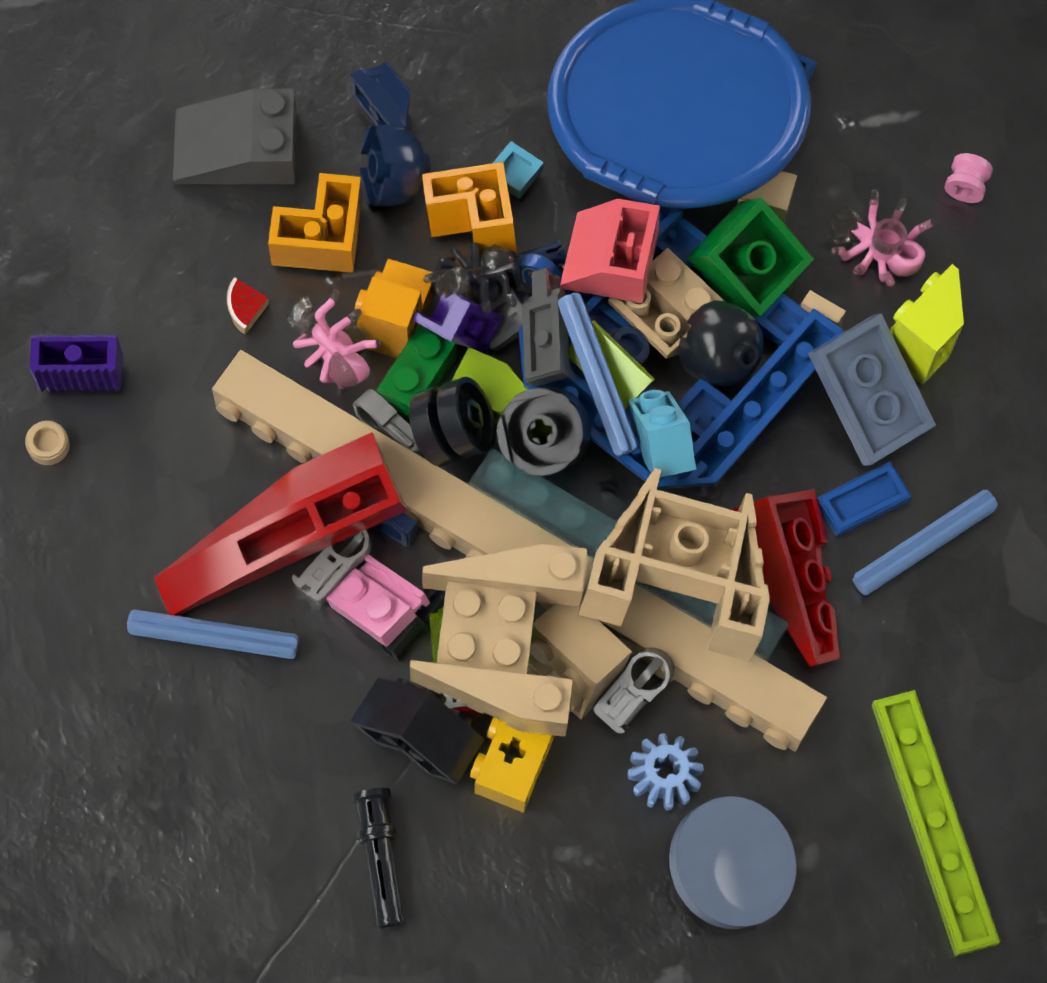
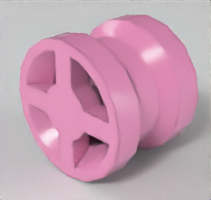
M968 153L959 154L954 158L952 164L954 173L947 178L944 187L945 191L956 200L966 203H978L984 197L986 191L984 182L988 181L991 177L992 165L980 156Z

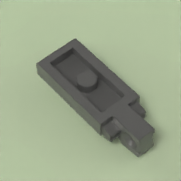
M547 268L532 272V296L528 297L527 303L522 304L524 377L526 383L533 387L570 377L568 331L558 307V300L566 296L565 290H562L560 287V277L550 272Z

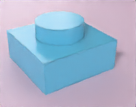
M512 141L493 162H503L508 192L519 199L544 168V162Z

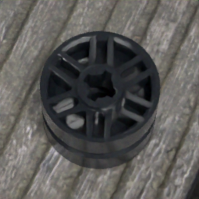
M462 377L444 383L442 386H435L417 392L410 401L409 420L415 442L423 456L434 466L448 465L463 458H470L488 452L493 448L496 439L494 414L483 389L472 378Z

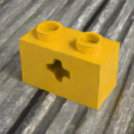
M493 717L486 736L492 739L491 745L486 755L479 752L470 773V777L476 779L475 794L524 813L555 735L522 732L506 725V722ZM513 748L519 751V758L515 757L512 764L505 762V755H509Z

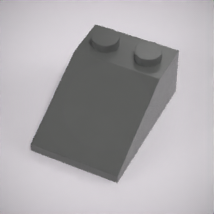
M251 89L176 109L173 183L295 184L297 109L294 89Z

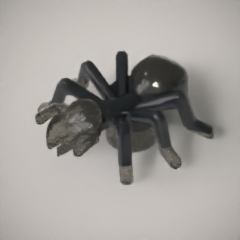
M472 243L467 259L458 248H452L448 257H441L434 271L423 278L425 283L434 282L439 279L437 295L445 294L444 299L454 293L457 296L465 293L466 298L481 304L483 313H490V304L498 300L500 283L506 302L511 307L517 306V301L510 292L508 279L514 277L515 284L519 289L532 294V285L524 282L519 265L517 264L518 258L516 253L507 247L496 244L484 250L482 257H480L479 245ZM455 259L458 260L461 266L455 263Z

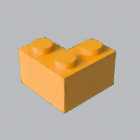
M503 162L422 174L431 237L472 231L473 241L479 245L480 257H482L483 251L487 248L508 249L515 256H518Z
M319 173L315 210L273 206L268 240L271 265L353 273L363 200L361 177Z
M388 259L383 273L377 271L374 277H372L368 290L361 289L354 309V313L359 314L356 331L361 332V341L376 340L378 347L368 348V350L398 358L419 323L412 320L415 313L418 312L424 315L428 313L436 291L435 278L431 276V271Z

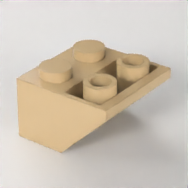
M667 248L652 261L643 303L609 298L608 303L629 324L639 330L647 341L667 359L679 355L681 336L686 338L691 325L687 324L690 316L703 304L714 300H724Z
M554 604L533 623L527 673L573 679L569 712H573L581 720L622 673L632 651L599 620L578 615L580 607Z

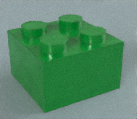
M763 198L740 201L687 256L690 263L725 302L738 305L753 317H761L814 260Z

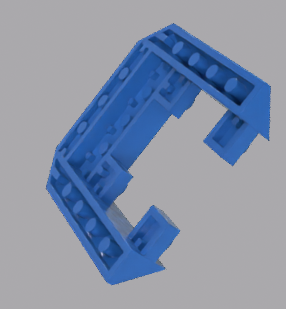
M660 207L659 233L653 260L669 248L693 271L695 267L687 259V256L707 236L682 218L683 209ZM565 290V295L580 293L582 295L591 321L595 320L610 336L618 328H634L621 315L610 308L611 305L608 303L610 297ZM782 293L761 317H755L763 335L779 346V348L731 401L711 384L699 379L678 403L690 422L696 470L659 478L657 490L716 485L816 371L808 353L845 331L815 308L809 313ZM522 325L519 328L523 386L527 390L541 387H557L573 393L584 405L591 423L590 439L645 482L651 473L644 462L629 407L625 412L638 446L637 449L628 454L616 456L612 451L584 373L575 363L569 359L570 377L537 387L526 383L524 377ZM568 334V342L570 345L572 342ZM647 387L642 393L650 391L652 389L650 387Z

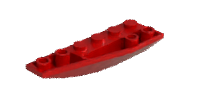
M371 432L293 468L154 577L168 614L178 616L408 511L374 433Z

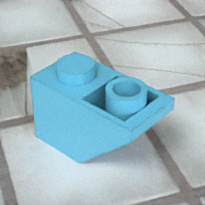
M650 390L642 393L639 398L628 400L642 456L650 473L655 468L661 469L659 477L661 478L696 470L690 422L669 391Z

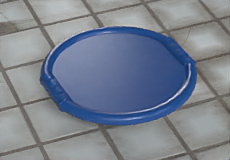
M637 0L621 5L597 17L584 26L569 41L558 57L551 73L547 107L551 127L559 146L573 165L583 173L584 178L641 203L658 205L662 208L688 209L713 206L738 199L757 190L776 177L795 156L805 138L811 116V92L805 69L798 55L790 44L772 28L771 23L716 0Z

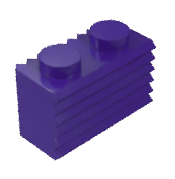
M32 335L29 369L41 393L45 389L49 392L55 389L58 393L62 389L66 392L70 389L74 392L79 389L83 392L87 389L93 392L96 388L100 392L104 389L110 392L113 388L118 392L122 388L123 352L117 335Z

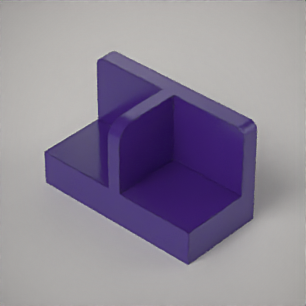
M447 290L443 293L432 317L416 312L412 320L451 342L486 353L504 315L489 307L475 303L453 290Z

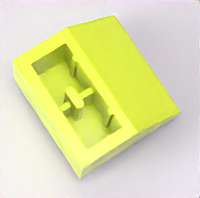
M953 264L942 275L938 272L933 273L920 290L923 294L915 302L908 299L893 317L897 322L891 327L890 332L912 377L921 385L950 357L964 325L959 269Z

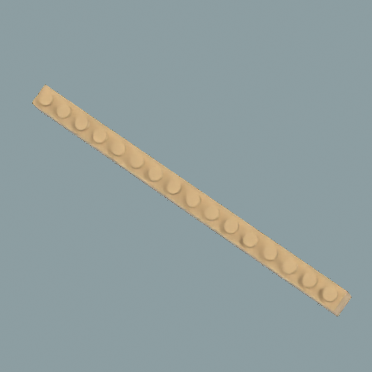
M241 349L212 388L216 409L221 415L233 422H237L240 419L250 425L252 432L260 439L268 443H272L275 440L285 446L288 454L301 463H306L373 432L408 510L404 513L415 519L418 527L430 533L429 537L432 541L444 549L450 550L454 547L466 555L465 558L542 543L573 547L445 470L434 466L428 460ZM588 555L586 556L583 592L593 562V558ZM637 584L634 586L632 599L622 625L618 626L600 621L632 651L629 659H632L640 651L647 648H658L666 652L674 664V677L671 682L676 680L686 686L688 693L697 701L707 705L712 702L726 710L725 715L734 723L742 727L751 725L764 733V739L778 749L786 750L788 747L794 752L797 751L827 699L826 696L753 654L749 662L707 650L711 628ZM539 602L540 605L546 610H548L550 607L554 605L551 603ZM651 656L641 658L642 661L649 665L655 659ZM663 664L654 674L665 680L666 672Z

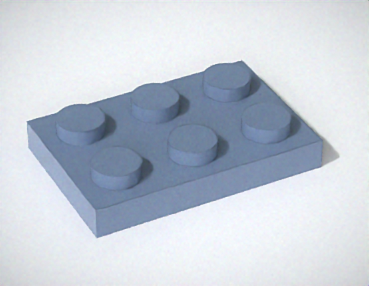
M882 313L872 315L808 353L863 466L874 464L936 426Z

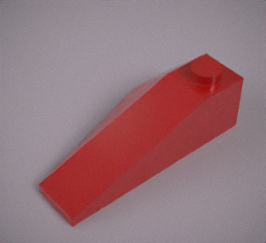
M815 490L769 496L754 501L757 520L755 530L758 548L762 550L764 562L762 572L764 584L768 586L769 602L810 667L840 659L835 609L826 600L825 586L826 583L832 582L831 570L829 567H823L821 546L828 544L827 532ZM739 507L734 508V509H731V510L738 512Z

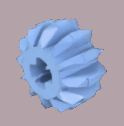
M665 733L659 734L657 747L651 740L644 739L641 744L644 753L634 751L631 754L630 761L636 767L628 770V779L640 781L633 789V793L636 796L643 795L646 792L650 793L647 800L649 807H653L656 804L657 798H662L665 810H671L674 802L673 797L681 804L686 805L690 800L688 791L698 792L701 782L695 777L703 773V764L692 762L698 754L695 747L689 748L684 752L681 750L684 743L682 736H678L675 739L674 746L668 745V738ZM665 765H669L673 768L672 773L666 779L658 776L659 770H662Z

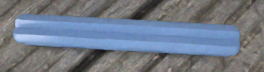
M580 293L568 294L558 300L559 310L612 451L616 456L628 454L637 449V441L582 295Z
M980 491L855 573L852 579L854 585L861 594H870L993 513L998 506L997 500L990 491Z
M131 610L127 621V630L131 635L293 659L297 654L299 646L298 636L294 633L149 611Z

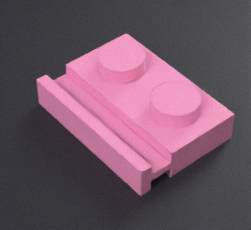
M368 554L364 558L366 563L359 570L354 568L326 597V600L331 608L387 647L417 617L415 612L422 605L426 607L430 601L424 592Z

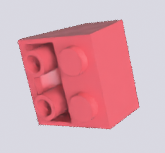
M615 199L577 212L560 287L570 291L643 303L659 233L660 206Z

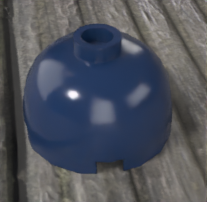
M393 125L368 126L363 136L360 155L368 154L367 168H360L361 184L366 201L369 205L379 207L404 204L413 199L422 187V174L430 173V157L427 153L423 152L421 143L410 131Z

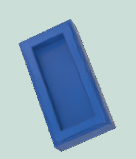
M888 462L817 497L822 515L837 538L910 502L912 496L892 463Z

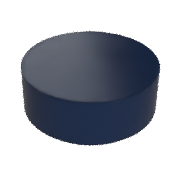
M621 327L613 332L611 337L642 365L647 359L650 350L649 343L644 335L632 327Z

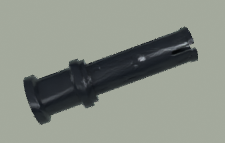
M389 788L366 789L351 795L352 803L357 804L361 830L357 832V837L361 844L366 846L370 882L377 917L376 925L378 928H389L405 924L392 847V840L396 839L397 830L395 825H391L387 801L391 797Z

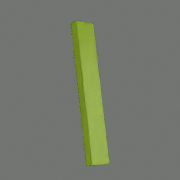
M913 690L873 701L872 708L954 956L997 946L1000 940L916 691Z

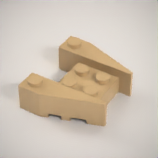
M655 468L627 511H624L608 538L603 541L596 551L586 579L578 615L621 626L630 605L636 581L717 603L707 650L750 662L763 636L770 600L768 586L764 584L762 572L764 564L762 550L758 548L755 530L757 520L753 496L746 493L737 512L657 490L661 469Z
M542 543L423 566V588L446 591L437 663L411 660L410 681L436 693H443L461 701L477 712L487 713L506 722V725L516 730L565 737L573 679L527 674L535 602L580 607L587 549Z

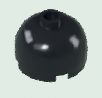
M714 300L703 304L688 319L687 324L691 325L688 330L687 337L681 336L679 342L680 361L688 374L711 385L727 387L746 380L755 371L762 358L764 337L756 319L733 303Z

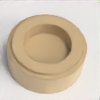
M54 421L36 423L28 430L25 437V446L30 457L41 465L56 464L62 461L69 451L70 442L67 433L60 424Z

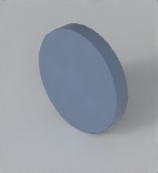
M734 796L710 800L696 807L683 818L671 841L669 865L674 886L685 905L695 915L709 924L726 929L748 928L773 917L781 910L790 897L796 878V857L792 841L779 819L757 802Z

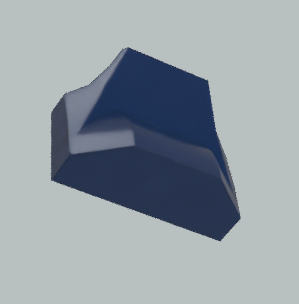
M384 62L371 69L359 68L350 74L352 95L375 125L400 126L411 132L412 118L408 113L411 91L388 62Z

